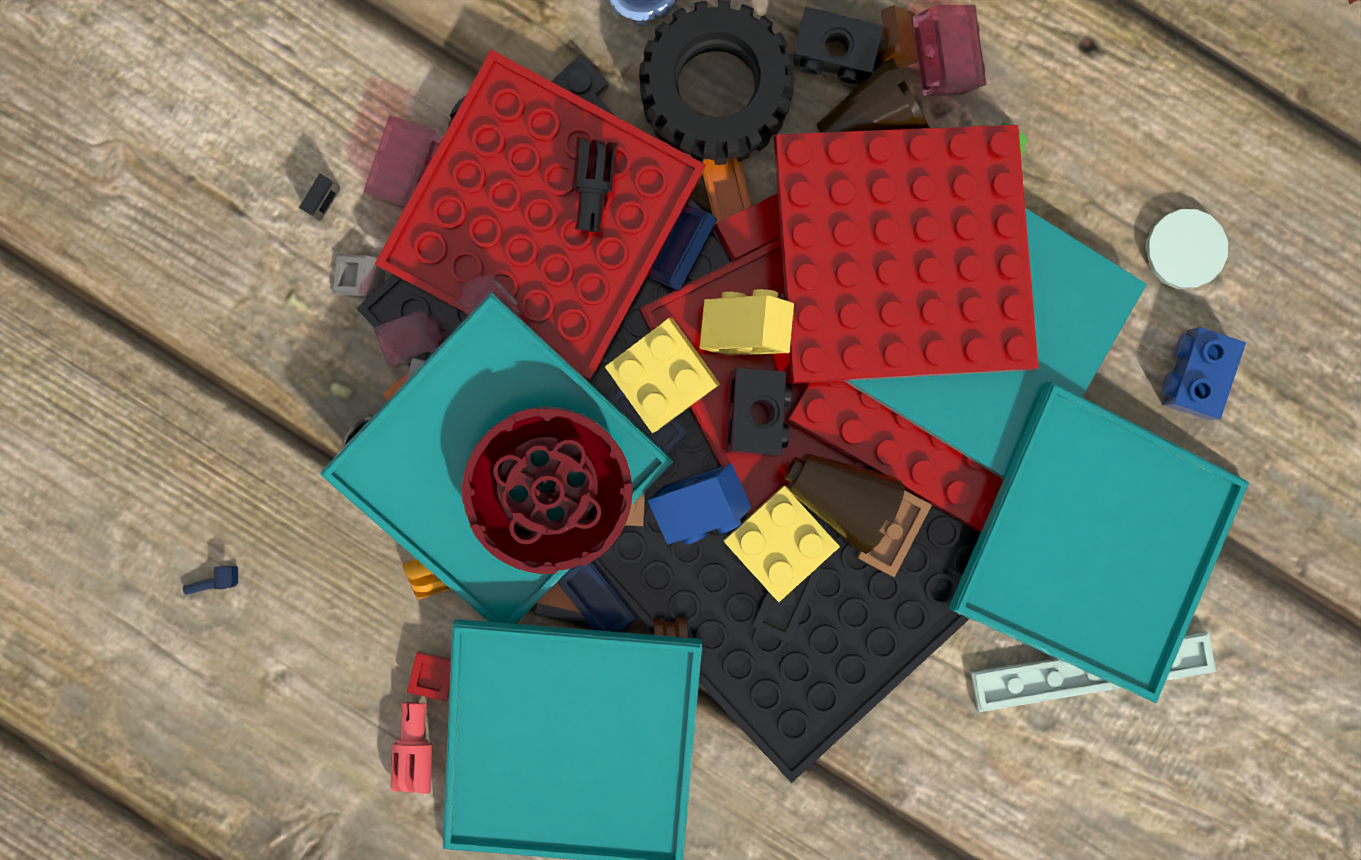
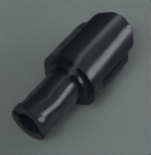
M577 137L572 188L576 189V192L580 194L575 230L602 232L601 221L604 196H608L609 192H613L618 143L608 142L605 146L604 141L593 139L589 145L588 139Z

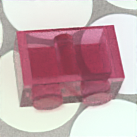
M935 5L913 16L923 96L964 95L986 85L985 65L979 34L980 27L975 5Z
M389 115L363 192L373 199L405 209L440 144L441 137L436 130Z

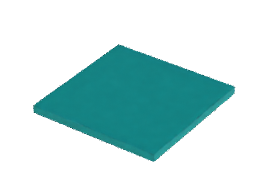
M1027 208L1025 210L1038 369L845 381L1003 480L1045 383L1054 382L1083 397L1147 285L1142 280Z
M491 291L325 466L320 475L488 622L517 624L569 569L557 571V574L525 572L503 563L488 552L478 541L470 528L464 503L462 502V481L467 461L480 438L503 418L529 408L561 407L582 413L603 426L622 449L632 479V504L673 463V459ZM535 450L531 454V461L535 465H544L549 460V455L544 450ZM572 470L569 472L567 480L571 485L579 486L584 482L585 475L583 472H574ZM547 480L546 483L541 481L539 485L543 490H551L555 487V482L552 480ZM515 485L510 490L511 498L516 501H522L528 495L527 489L522 485ZM556 506L547 509L546 515L550 520L560 519L564 516V510L562 507Z
M1046 382L948 609L1144 699L1157 703L1249 482L1054 382Z
M455 619L452 626L443 849L572 860H683L702 639Z

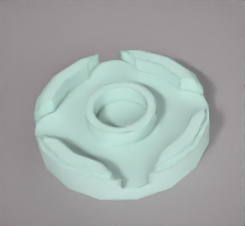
M1180 209L1163 216L1151 228L1146 240L1145 252H1147L1148 265L1151 272L1162 283L1176 289L1196 288L1211 282L1222 271L1228 257V240L1223 227L1211 215L1198 209Z

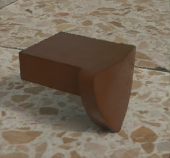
M896 5L881 10L886 49L876 56L874 70L891 58L894 59L899 69L923 61L915 13Z

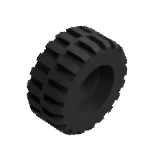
M706 0L694 3V11L687 13L682 7L672 13L673 21L669 24L662 21L655 29L654 40H648L643 51L644 60L640 63L639 70L643 110L647 122L651 123L654 128V134L659 140L667 141L670 146L702 163L704 159L715 160V165H726L727 159L736 157L738 162L749 158L750 152L755 149L760 152L769 144L770 138L773 135H777L783 126L784 119L788 115L795 86L792 54L786 52L787 41L782 33L775 34L772 31L773 22L765 15L761 16L759 20L753 16L754 8L742 4L740 10L731 9V1L718 0V7L708 8ZM721 51L730 53L746 63L752 71L755 81L754 93L748 105L741 111L726 117L705 116L687 106L680 95L678 80L683 66L695 56L705 52Z

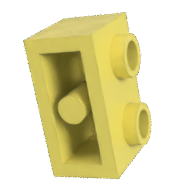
M764 289L753 290L752 296L738 292H723L722 298L705 299L700 349L723 355L789 353L794 303L779 299L778 292Z

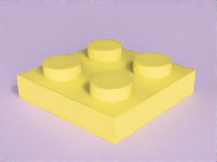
M668 318L605 366L652 433L657 432L720 385L673 318Z
M784 485L748 516L740 526L723 539L725 544L778 602L840 547Z

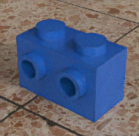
M1202 327L1187 330L1186 334L1183 333L1176 344L1174 355L1178 359L1174 371L1169 372L1164 380L1162 394L1165 395L1162 405L1205 420L1221 419L1246 342Z
M732 463L666 485L647 500L667 545L681 540L684 541L685 545L694 543L707 535L706 532L717 529L720 534L731 531L741 525L740 519L752 508Z

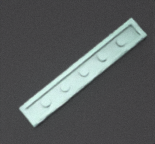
M1202 631L1185 634L1167 680L1216 672L1209 632ZM1055 657L970 671L978 712L1120 688Z

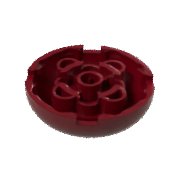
M561 407L529 408L513 413L497 422L480 438L467 461L462 481V502L464 503L470 528L478 541L488 552L503 563L516 569L536 574H557V571L579 565L581 567L600 557L621 534L627 522L632 504L633 490L630 469L626 457L616 440L603 426L590 417ZM535 450H544L548 453L549 460L546 464L538 466L531 461V454ZM570 471L583 472L585 475L584 482L579 486L571 485L567 480ZM547 480H552L555 482V487L551 490H543L539 484L541 481L546 483ZM515 485H522L527 489L528 495L524 500L516 501L511 498L510 490ZM556 506L562 507L564 510L562 518L550 520L547 517V509Z

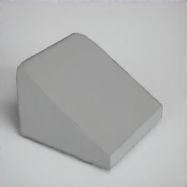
M337 254L332 294L368 298L384 283L385 270L375 265L378 258L367 255Z

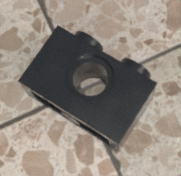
M805 6L793 53V62L799 65L798 69L808 74L820 75L824 71L836 74L837 79L842 82L860 84L861 81H864L873 72L884 26ZM830 41H838L845 46L846 54L839 57L832 56L826 50L825 45Z
M736 368L730 372L726 454L775 457L782 454V448H787L789 424L783 423L784 407L790 406L792 386L791 383L786 382V372ZM753 403H762L767 407L769 418L765 424H758L752 419L750 409Z

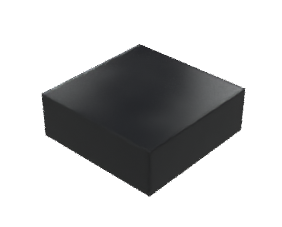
M319 173L299 208L317 220H322L341 190L340 186Z

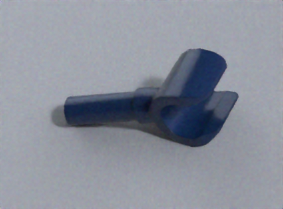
M215 566L214 579H206L184 585L183 592L185 595L208 589L222 590L235 587L238 584V566Z

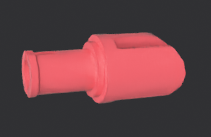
M402 702L400 706V739H396V742L392 743L390 791L429 794L431 792L432 743H428L429 740L425 739L427 703Z

